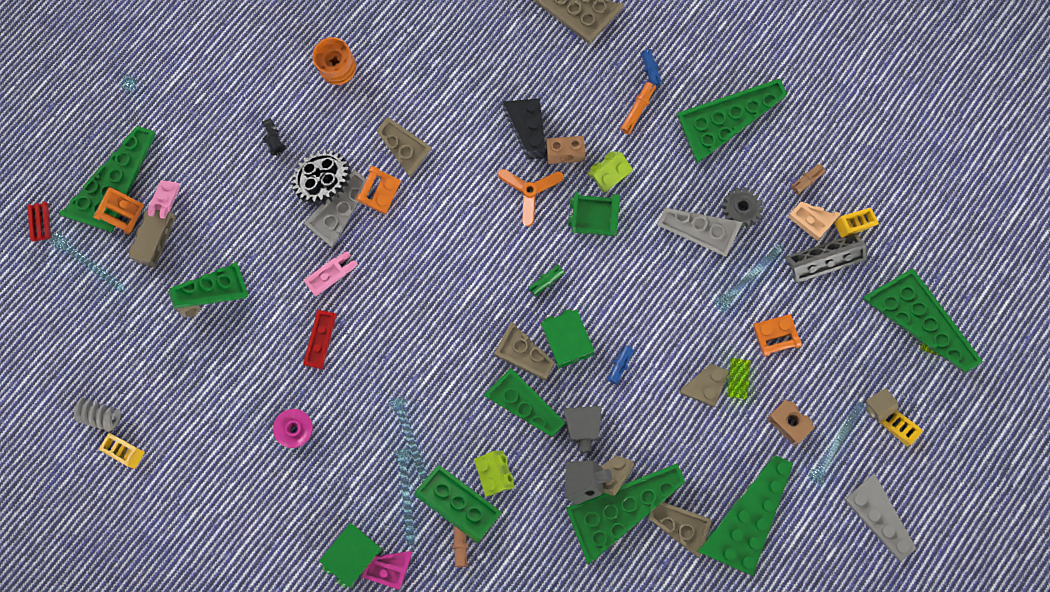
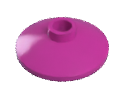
M289 409L282 412L276 418L273 425L275 439L287 448H297L304 445L310 439L313 431L310 417L299 409ZM296 426L298 428L297 432L292 433L291 428Z

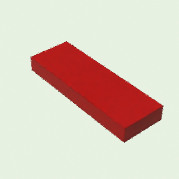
M317 309L303 362L304 366L323 370L337 317L336 313Z

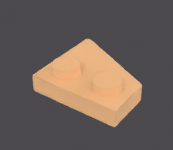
M800 202L788 218L818 241L841 214L839 212H834V214L826 212L824 208L813 207L810 204Z

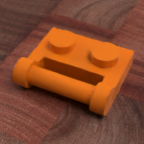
M370 166L368 170L369 175L361 193L357 195L356 201L382 214H386L401 180L381 171L375 166ZM378 177L380 182L370 200L367 198L375 178Z
M109 187L93 217L98 220L102 219L124 230L123 232L129 235L144 204ZM108 208L128 218L129 222L126 224L104 213V211Z
M791 314L753 324L763 357L770 356V353L784 349L802 347ZM789 335L791 337V340L770 346L766 343L767 341Z

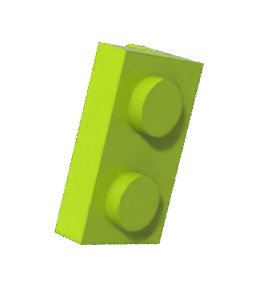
M609 152L605 155V159L602 162L592 165L590 167L591 170L587 173L589 177H593L604 193L633 171L622 152Z
M502 450L492 451L474 459L485 497L515 488L513 476L508 468L507 457Z

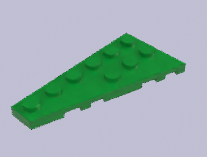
M779 78L678 112L677 118L696 163L701 162L783 100L787 93L781 79Z
M913 268L863 297L865 302L963 373H967L983 363L982 359Z
M777 455L772 456L760 471L758 477L747 487L746 492L735 502L720 521L721 523L707 537L708 539L696 552L753 576L794 463Z
M678 463L622 485L615 496L602 493L600 496L580 504L566 507L588 565L685 484Z

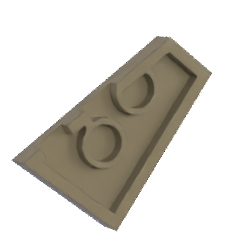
M389 117L384 120L377 130V133L411 178L430 153L432 147Z
M511 321L494 356L546 381L555 362Z
M662 502L649 513L648 519L697 558H700L701 554L696 551L705 543L712 519Z

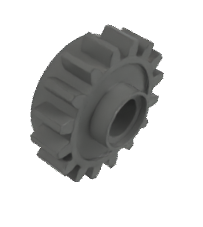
M737 187L734 193L730 190L728 196L724 197L723 201L725 203H722L721 208L725 210H723L722 215H726V219L743 222L741 227L749 228L750 224L755 225L757 220H760L762 216L760 213L764 210L763 207H760L763 201L757 200L759 194L753 195L752 189L746 192V187L742 191ZM738 206L745 207L746 211L740 210Z

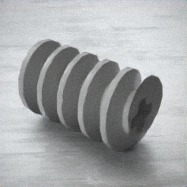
M85 398L78 400L74 411L76 422L104 429L107 432L112 431L117 426L121 416L120 409L114 412V407L112 406L107 409V405L102 404L100 407L99 402L93 404L92 400L86 402Z

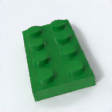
M440 465L431 472L414 493V496L477 544L502 513Z

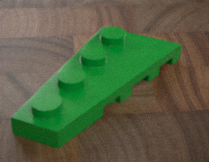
M237 262L232 263L228 267L217 269L213 273L204 274L198 279L189 280L171 287L168 291L174 309L246 299L248 296Z
M512 368L483 395L551 437H554L566 424Z

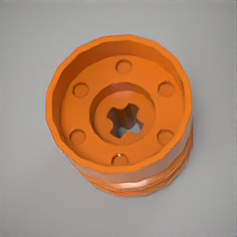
M328 37L316 44L312 59L321 77L326 82L332 85H341L353 78L357 64L349 46L343 40L337 37Z

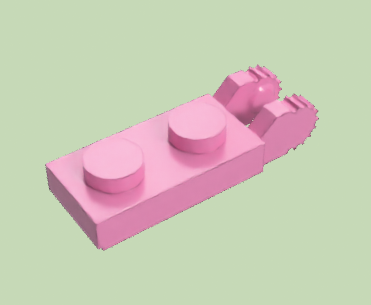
M160 181L148 208V216L153 217L156 210H160V218L165 219L179 192V183Z
M348 251L336 259H332L304 280L315 297L344 277L346 273L356 268L358 264L355 260L343 268L339 265L351 256Z

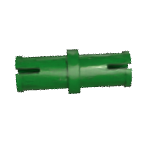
M557 264L546 274L540 275L541 278L529 286L528 289L536 297L545 288H550L552 283L564 275L565 272Z

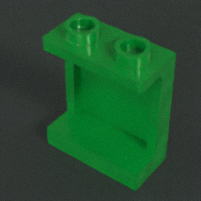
M575 191L574 197L570 198V208H573V215H569L568 226H572L571 233L616 236L620 195L612 194V198L578 195L579 192Z
M572 309L565 310L560 316L555 318L554 316L547 317L541 323V329L544 331L558 369L594 356L595 351L577 309L573 311Z
M350 523L321 557L319 562L322 566L320 568L328 575L333 573L338 577L336 582L343 588L347 586L352 588L355 581L374 558L381 554L383 549L354 524Z

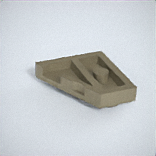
M710 364L680 390V394L715 407L729 371Z
M616 455L601 466L603 470L609 469L612 474L611 481L603 482L604 493L612 496L616 495L635 466L632 460Z

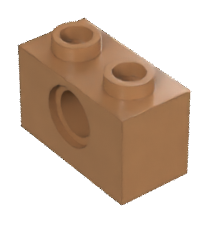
M584 136L546 139L548 164L585 161Z
M786 399L766 419L795 447L815 427L808 416H803L798 411L799 408L795 403ZM788 417L796 420V426L789 425Z

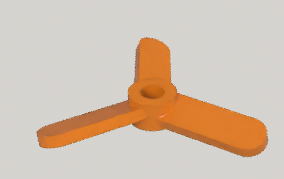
M501 169L498 172L499 179L523 193L522 222L527 227L532 226L534 223L535 197L537 193L562 182L564 179L563 173L559 171L534 183L525 182L505 169ZM532 189L533 192L529 193L527 190Z

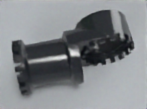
M270 117L262 121L268 133L263 138V141L269 146L270 154L277 156L283 153L286 147L278 138V130Z

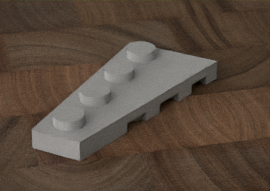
M355 169L349 175L351 180L346 181L349 186L343 187L345 192H339V198L333 196V202L327 199L326 204L322 203L304 223L309 230L332 249L359 203L356 201V197L361 193L366 182V178Z
M665 208L657 225L726 257L743 222Z
M875 473L844 499L899 562H902L916 549Z

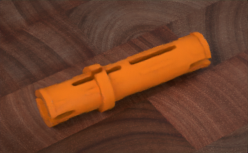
M646 82L641 93L636 96L632 109L620 127L623 133L631 134L645 106L649 105V99L656 89L653 84Z

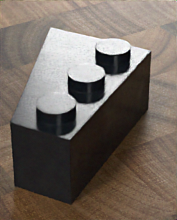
M540 98L504 101L503 111L517 136L526 159L545 158Z

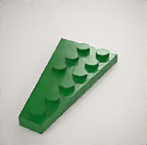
M136 126L122 142V146L109 156L110 159L105 165L99 167L83 185L80 193L76 197L74 196L70 200L71 203L58 214L61 217L112 233L114 225L102 219L98 220L93 216L109 187L129 196L156 133L152 130ZM108 208L104 211V213L116 219L120 216V214Z

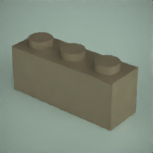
M146 210L143 215V223L137 229L135 242L129 248V257L136 263L156 268L176 216L170 211L165 219L160 218V210H156L154 216L151 217L148 216V210Z

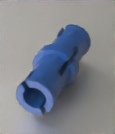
M647 49L641 51L640 54L645 65L644 71L648 74L650 83L653 86L661 85L662 80L658 72L659 66L655 63L652 49H648V52Z
M623 345L618 358L613 362L614 366L607 377V381L618 385L635 351L633 348Z

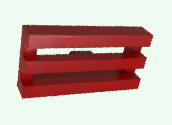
M42 202V204L27 205L30 240L34 242L51 239L48 203ZM40 209H43L45 235H42V221ZM34 210H35V215H36L37 236H36V228H35Z

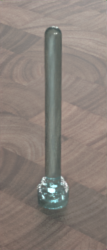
M60 232L55 233L50 238L49 244L54 248L65 250L118 291L123 292L125 290L123 284L69 245L66 237Z
M781 244L776 245L727 294L719 295L714 300L716 306L725 312L731 306L732 299L783 250V246Z
M398 397L389 401L391 409L398 414L421 483H423L428 476L405 413V398Z
M858 402L819 466L812 469L808 474V478L819 485H822L826 478L825 470L864 408L862 402Z
M399 449L394 451V456L400 467L406 540L409 546H413L415 539L407 462H409L411 457L410 449Z

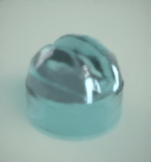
M126 75L123 78L121 88L129 91L136 88L135 85H137L136 79Z

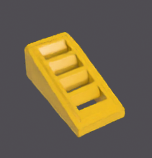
M870 207L840 216L834 224L841 238L877 226L879 222Z
M898 411L893 413L894 417L889 422L886 421L887 418L879 422L907 447L923 432L920 427ZM897 419L900 421L896 427L892 426ZM905 425L906 428L900 432L899 429ZM911 430L913 433L907 437L906 434Z
M112 433L107 434L98 449L133 469L137 467L145 453L143 450ZM115 440V443H114L113 447H112L111 450L109 451L108 449L110 448L111 444H112L113 441Z

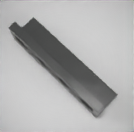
M853 234L785 256L792 268L793 280L799 283L866 261L867 249L863 240L857 234Z

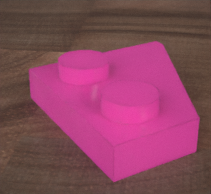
M405 551L376 556L362 573L361 578L401 590L413 552Z

